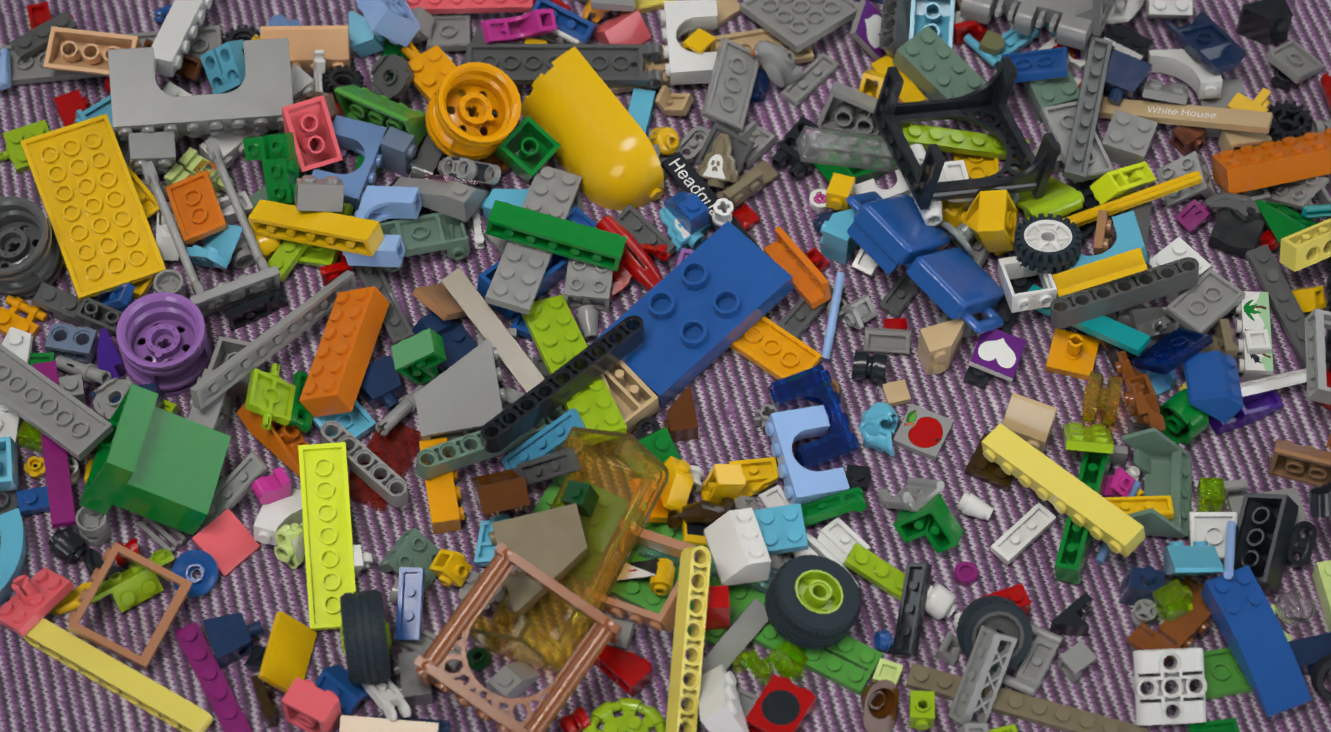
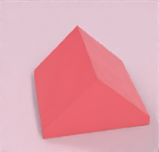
M634 10V12H620L600 25L593 34L600 44H646L652 40V36L638 10Z

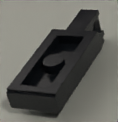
M281 288L272 290L267 294L255 297L250 301L224 311L230 331L273 314V309L287 303L284 292Z

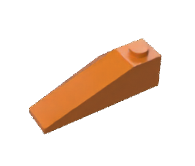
M244 404L236 413L248 431L300 477L298 445H309V443L304 441L299 427L284 426L272 421L271 429L264 430L261 428L263 417L245 409Z

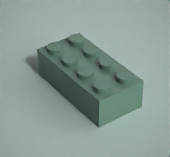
M928 25L897 49L892 62L930 100L960 97L977 90L987 83Z

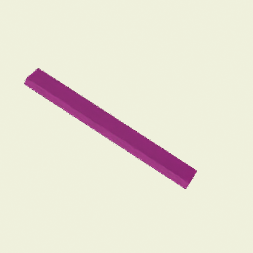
M56 361L33 364L36 370L59 385ZM41 433L52 528L77 525L68 452Z

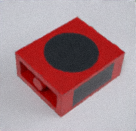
M773 674L745 718L749 732H800L816 706V696L809 689L794 685L788 678Z

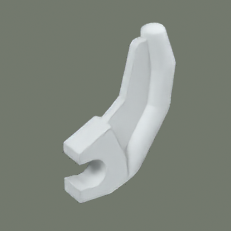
M315 50L314 88L317 92H324V50Z

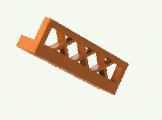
M780 226L775 228L776 241L763 248L764 252L792 276L793 288L812 309L832 299L829 281Z

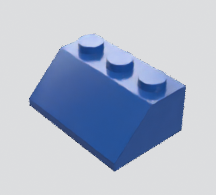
M1219 350L1185 355L1182 358L1189 404L1226 424L1244 407L1236 360L1231 355H1226Z

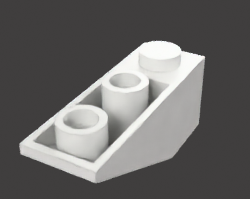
M167 202V204H168V206H169V209H170V211H171V214H172V216H173V219H174V221H175V223H176V226H177V228H178V231H179V226H178V223H177V221H176V218H175V215H174V212H173L171 203H170V202ZM159 211L157 212L156 244L162 260L179 261L178 252L162 213Z

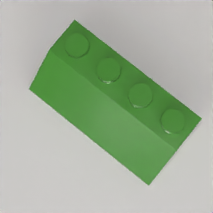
M348 85L336 87L334 90L343 116L346 118L387 127V131L390 126L414 135L416 146L419 145L428 132L425 114L419 110L415 111L403 103L393 102L386 96H379L365 87Z

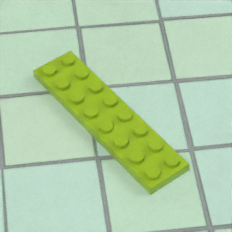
M563 294L534 301L529 315L522 314V318L549 375L588 347L566 301H564ZM601 376L597 377L563 403L566 411H569L571 408L577 409L587 428L578 435L582 444L627 433V426Z

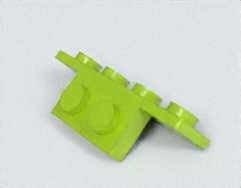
M160 549L152 553L148 559L163 566L174 560L175 557L168 549ZM133 563L129 569L114 573L108 578L109 580L103 582L90 604L111 594L118 610L122 613L164 589L155 573Z

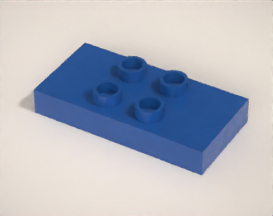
M727 221L596 339L600 338L628 316L636 315L642 318L646 337L645 341L621 360L658 397L659 406L663 408L725 352L733 342L737 341L793 290V279L787 271L732 223Z

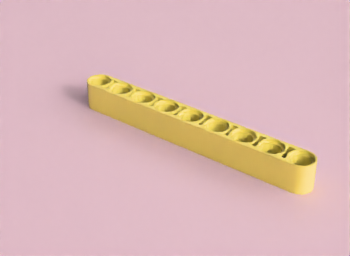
M704 546L686 547L680 556L665 732H679L680 724L683 726V732L697 731L711 553ZM695 552L697 553V556H698L697 562H695V560H694V553H695ZM693 577L695 578V581H696L695 586L692 585V578H693ZM691 601L693 602L694 606L692 611L690 610ZM689 625H690V627H691V634H690V636H689L688 631H687ZM687 650L689 651L688 660L685 657V653ZM685 674H686V676H687V683H686V685H685L684 682H683V678H684V675H685ZM683 699L685 701L684 709H682L681 702Z
M44 618L23 636L25 641L33 647L181 732H205L213 721V717L204 709Z

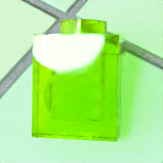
M754 649L748 653L742 652L735 658L733 670L736 674L749 668L761 686L769 682L771 668L765 659L761 660Z

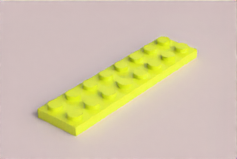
M346 442L298 445L310 630L340 629L342 623L340 597L345 593L356 592Z

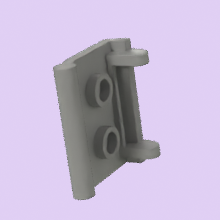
M909 477L907 479L908 485L902 488L893 498L889 491L884 488L879 490L878 496L880 498L879 501L885 508L917 512L935 497L940 490L944 489L945 484L941 480Z

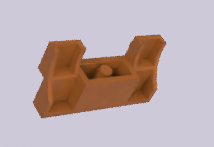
M1126 351L1118 352V362H1115V368L1118 376L1122 375L1126 384L1127 392H1124L1123 395L1131 417L1135 416L1138 424L1144 423V425H1149L1150 428L1155 427L1159 431L1165 430L1164 417L1160 414L1157 396L1148 374L1139 372L1131 365Z
M1186 575L1177 588H1174L1171 592V595L1180 601L1181 604L1158 627V631L1152 630L1141 622L1139 627L1130 636L1126 637L1125 642L1135 650L1191 648L1196 641V636L1198 634L1204 635L1211 626L1209 620L1212 618V615L1200 594L1204 585ZM1171 655L1165 657L1163 661L1164 666L1173 659Z

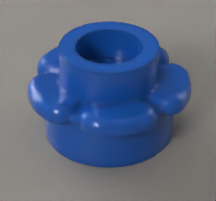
M886 629L875 632V649L886 652L893 646V636Z

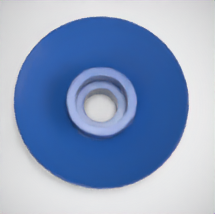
M189 550L181 554L172 567L173 573L193 583L187 595L189 597H199L207 594L213 589L218 580L219 569L217 562L209 553L203 550ZM200 571L201 576L198 579H195V572ZM174 584L175 588L178 590L180 586Z

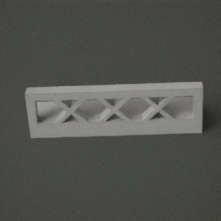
M981 625L948 715L950 718L961 725L987 723L1017 638L998 633L990 627ZM1000 641H1008L1005 650L999 653L997 649ZM997 663L998 669L996 673L990 676L989 670L991 666ZM989 686L988 695L982 699V689ZM980 708L981 714L978 722L972 721L974 712Z

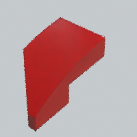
M975 20L954 24L953 41L956 46L966 43L963 40L964 37L970 34L981 43L988 29Z

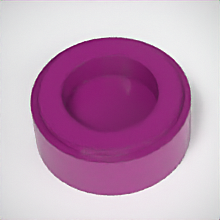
M964 561L955 567L954 579L959 585L971 586L977 581L978 569L973 563Z

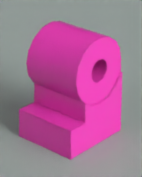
M279 467L273 470L272 475L256 479L251 489L259 502L267 505L291 496V481L283 468Z

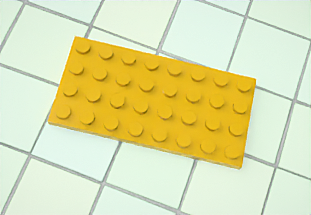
M107 113L20 141L79 301L86 297L92 298L113 291L121 284L127 282L134 284L155 277L159 272L166 270Z

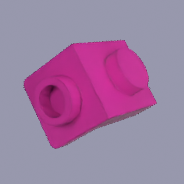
M1117 468L1114 475L1108 476L1103 497H1128L1135 479L1122 468Z

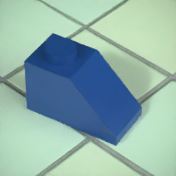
M681 191L664 202V206L690 235L709 224V208L695 193Z

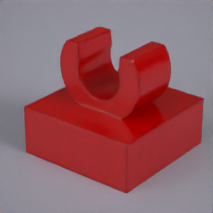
M812 248L805 253L821 273L829 268V261L817 248Z

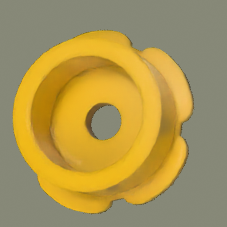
M36 456L28 458L27 463L24 464V471L32 478L42 477L45 474L44 458H37Z

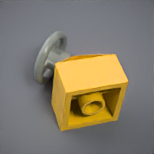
M1007 189L980 191L971 203L960 225L955 228L949 222L943 221L941 228L950 236L951 241L957 247L962 248L969 256L974 255V250L968 242L973 236L988 252L1014 251V234L1017 229L1018 210Z

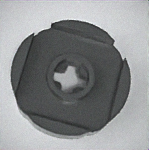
M397 55L380 57L371 70V74H373L371 87L374 92L379 96L384 95L392 100L402 96L414 80V73L411 71L409 63ZM389 73L394 74L392 81H388L390 79Z

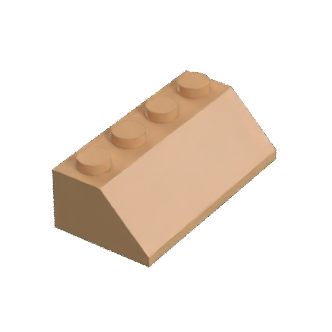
M348 25L260 26V37L262 39L288 38L291 66L296 64L304 72L314 73L315 50H324L325 73L331 67L336 69L337 65H341V68H344V65H348V69H351L352 50Z
M51 26L43 67L44 69L110 76L108 50L142 48L138 36Z

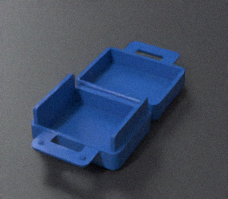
M871 191L846 198L847 203L857 212L853 217L854 222L848 228L847 233L887 274H892L898 265L906 264L909 267L906 271L907 275L950 318L954 320L962 318L979 334L1003 327V319L993 310L1004 296L1003 289L962 248L946 249L951 243L950 236L939 225L927 226L914 200L909 195L902 194L883 199L877 192ZM983 312L988 317L987 319L977 321L972 315Z

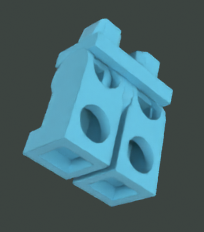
M243 40L226 42L200 55L210 85L214 89L212 90L213 94L232 92L243 83L246 74L245 57L242 51L244 49Z

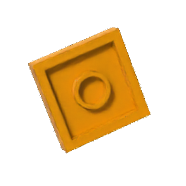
M1055 328L1045 371L1090 381L1100 340L1096 337Z

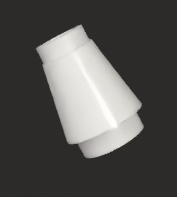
M964 492L957 506V510L962 511L961 514L987 521L994 509L974 494Z

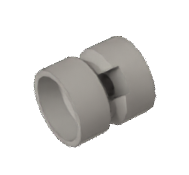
M170 269L161 271L156 275L154 279L156 293L171 292L187 298L184 281L179 272Z
M84 506L81 507L75 518L84 543L94 547L106 543L111 535L107 514L104 515Z

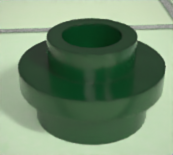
M475 647L466 654L468 665L474 671H481L489 665L490 656L484 648ZM475 656L482 657L480 660L473 659Z

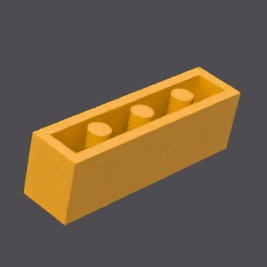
M447 437L419 441L420 451L447 442ZM457 470L425 479L433 534L461 530V521L465 520L463 506L458 507L457 500H462L460 486H455L454 480H458Z

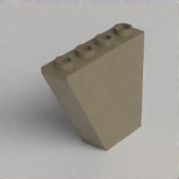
M576 503L492 523L493 531L489 532L492 546L498 545L499 542L503 543L557 582L561 581L588 556L587 544ZM520 571L516 576L510 573L502 583V589L508 590L509 598L505 599L508 613L513 612L514 619H519L549 592Z

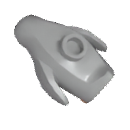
M763 40L759 41L750 52V55L760 58L762 67L769 79L779 87L792 84L804 72L794 63L795 57L793 53L784 46Z

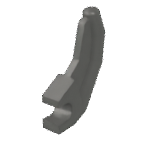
M1226 192L1213 194L1204 201L1206 207L1211 209L1228 208L1244 221L1248 219L1247 212H1252L1255 218L1260 215L1257 204L1248 196Z

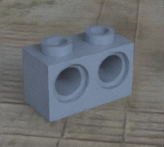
M52 323L45 343L46 353L54 352L56 357L62 355L84 364H93L98 349L99 337L97 330H93L90 327H74L66 323Z

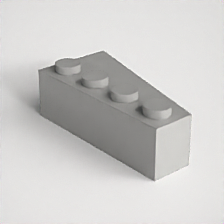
M834 81L816 124L818 129L821 127L822 129H832L834 132L843 133L844 131L855 133L856 136L865 137L866 135L884 140L872 117L878 99Z

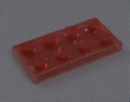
M398 423L386 436L380 435L383 429L379 433L376 430L366 447L403 479L420 449L419 441H422L420 431ZM364 462V463H361L360 465H367V464H369V463H368V462ZM352 472L348 478L349 498L384 513L389 503ZM381 476V477H378L377 479H378V480H382V479H384V478H386V477H382V476Z

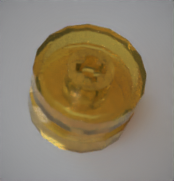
M1090 371L1087 386L1085 385L1081 421L1094 423L1097 419L1098 410H1102V425L1114 427L1123 377L1111 375L1107 380L1105 389L1102 388L1104 379L1102 373Z

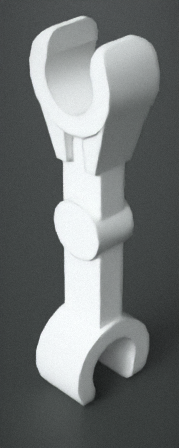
M481 205L471 216L473 218L472 224L475 233L476 249L485 248L480 220Z

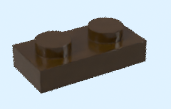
M258 674L251 677L252 685L267 727L270 729L278 726L276 717L280 716L276 703H270L268 696L272 695L269 684L258 678Z

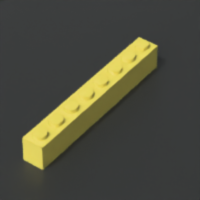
M1000 423L981 441L983 455L988 461L997 463L1007 475L1012 474L1025 488L1030 487L1034 490L1040 499L1052 503L1059 513L1067 514L1077 526L1085 527L1096 540H1102L1108 544V547L1114 553H1120L1127 558L1145 539L1143 525Z

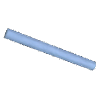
M837 272L822 350V360L830 361L845 279V273Z
M1228 521L1226 524L1224 578L1226 579L1233 578L1236 536V523L1234 521Z

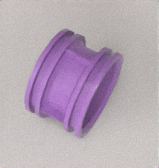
M171 292L152 293L135 300L121 314L117 323V341L122 354L125 372L129 380L135 385L157 383L164 393V397L176 396L189 391L197 383L198 377H202L204 369H208L211 361V350L204 318L199 308L188 298ZM179 328L185 330L183 333L178 332ZM141 341L144 344L138 345V342Z

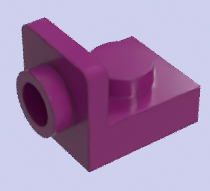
M1195 199L1175 217L1191 235L1207 220L1211 222L1213 220V217L1209 214L1212 211L1210 207H1206L1203 201L1199 204Z

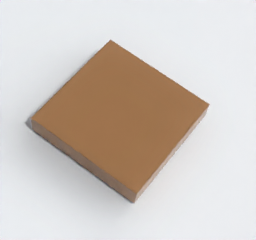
M442 283L415 288L413 296L443 321L467 317Z

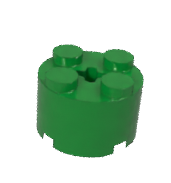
M1187 389L1175 393L1159 406L1160 414L1164 417L1166 427L1165 430H1161V433L1176 444L1180 442L1183 445L1188 444L1208 427V416L1210 415L1189 404Z

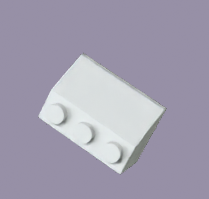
M752 508L730 510L704 529V536L721 586L768 580L771 559Z

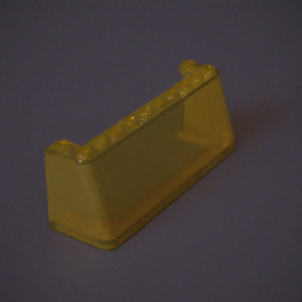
M572 427L566 437L565 447H574L582 469L568 473L550 509L565 506L561 499L569 480L591 484L599 495V499L591 518L579 515L587 544L588 556L559 583L601 611L668 482L669 471L632 434ZM506 590L491 621L487 617L479 615L473 624L469 635L485 649L558 674L594 625L592 621L550 592L546 593L519 619H514L513 612L508 613L505 599L509 598L508 590Z

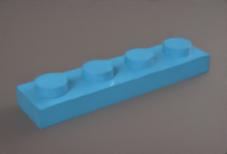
M571 408L504 456L501 461L506 470L517 468L516 465L521 462L555 452L587 428L577 409Z

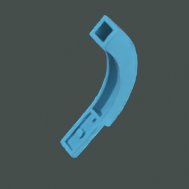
M19 508L0 515V606L13 592L11 584H14V579L22 575L26 562L27 536Z

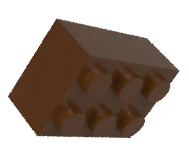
M517 468L471 478L476 505L483 515L488 514V517H496L502 515L504 510L511 509V512L524 510L526 505H530L525 477Z

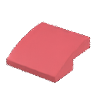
M226 509L192 538V542L200 550L209 553L216 560L219 573L224 578L260 548V545L254 540L251 533L229 509Z

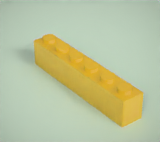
M260 199L248 217L251 229L256 235L373 257L384 239L379 221L326 211H297L295 205Z

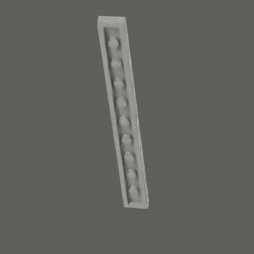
M345 271L191 387L190 391L194 407L202 410L252 372L254 368L260 366L331 312L338 292L357 289L354 272Z

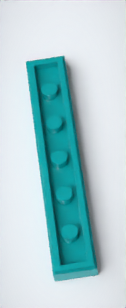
M1033 284L1027 292L1043 288ZM1050 307L1034 309L1050 316ZM1104 315L1072 325L1076 329L1137 356L1151 342V336Z

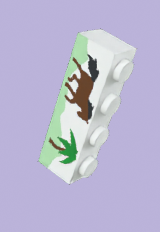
M1243 291L1245 292V298L1234 307V313L1238 314L1235 331L1239 333L1240 339H1237L1238 353H1241V359H1238V373H1242V382L1269 377L1273 374L1268 292ZM1268 329L1271 352L1247 355L1244 331Z

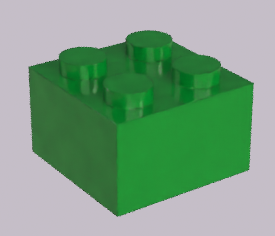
M527 116L497 148L495 154L528 183L561 145L533 119Z

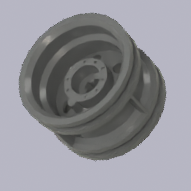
M1 197L0 295L6 298L8 295L15 298H28L36 295L42 282L51 285L56 280L62 270L64 259L51 224L35 203L23 197Z

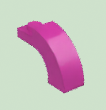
M553 8L534 10L511 18L480 22L485 44L518 42L557 30Z

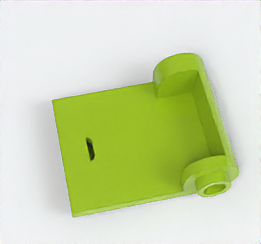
M1051 176L1043 198H1034L1032 192L1019 193L1021 197L1016 206L1023 209L1025 218L1030 220V216L1035 215L1038 218V215L1043 213L1045 217H1048V213L1056 218L1057 215L1063 217L1082 209L1084 197L1080 191Z

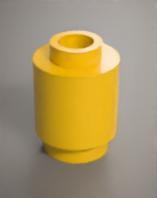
M658 558L657 574L650 576L649 589L656 595L664 596L673 589L676 569L672 560Z

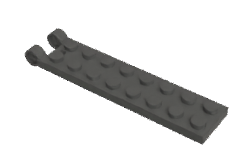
M467 43V63L482 62L491 64L506 73L515 85H532L541 73L545 75L554 66L552 62L569 49L576 47L606 85H646L650 89H658L663 86L662 72L658 70L643 71V58L649 62H658L662 59V46L657 43Z

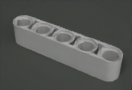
M331 420L321 426L323 444L346 442V449L352 448V450L346 451L347 467L393 507L406 505L409 496L407 483L340 423ZM364 462H368V463H369V464H367V465H360L361 463H364ZM381 476H382V477H386V478H384V479H382V480H378V479H377L378 477H381ZM395 491H401L400 494H393Z

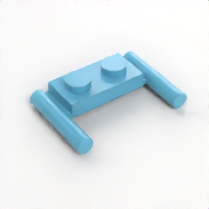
M1034 26L1030 36L1014 32V27L1001 35L1005 41L1004 48L1001 53L995 55L979 50L980 43L970 34H967L963 40L995 68L1000 63L1003 54L1018 53L1032 43L1033 38H1037L1041 31Z

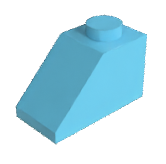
M353 11L348 12L350 44L359 57L363 58L384 50L383 41L385 37L382 35L378 37L370 31L371 27L364 20L363 16Z

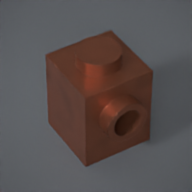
M1179 125L1172 130L1170 144L1183 156H1186L1194 150H1200L1205 145L1207 130L1204 127Z

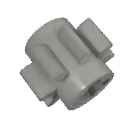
M763 403L761 410H755V425H760L762 432H764L765 423L770 414L782 412V410L777 411L775 404L766 405Z

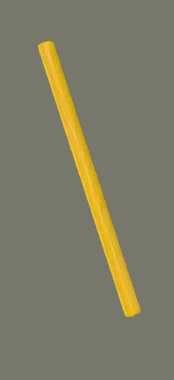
M1196 170L1065 218L1070 219V223L1074 222L1076 227L1096 221L1099 210L1108 211V216L1199 184L1202 182L1200 172ZM1009 251L993 252V253L995 254V256H998V255L1007 253V252H1009Z

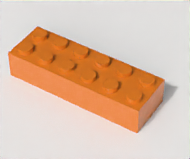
M1331 128L1320 133H1305L1304 136L1296 138L1285 137L1277 142L1265 141L1257 146H1242L1238 150H1222L1219 154L1212 155L1213 180L1225 192L1236 194L1331 174Z
M376 286L338 292L299 399L313 417L347 413L353 410L389 306V302Z

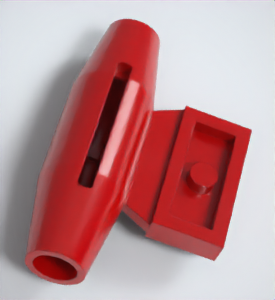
M610 215L597 223V229L627 237L618 271H613L610 300L628 287L631 278L636 280L648 292L663 279L652 258L628 230Z

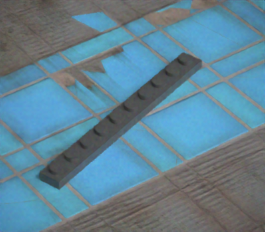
M329 165L315 168L332 173ZM314 169L306 171L307 175H312ZM353 266L363 287L376 286L389 302L382 325L392 345L414 336L381 268L375 266Z

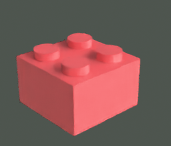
M297 677L281 700L286 721L306 732H335L340 724L342 715L338 696L332 691H323L317 688V685L308 679L302 680Z

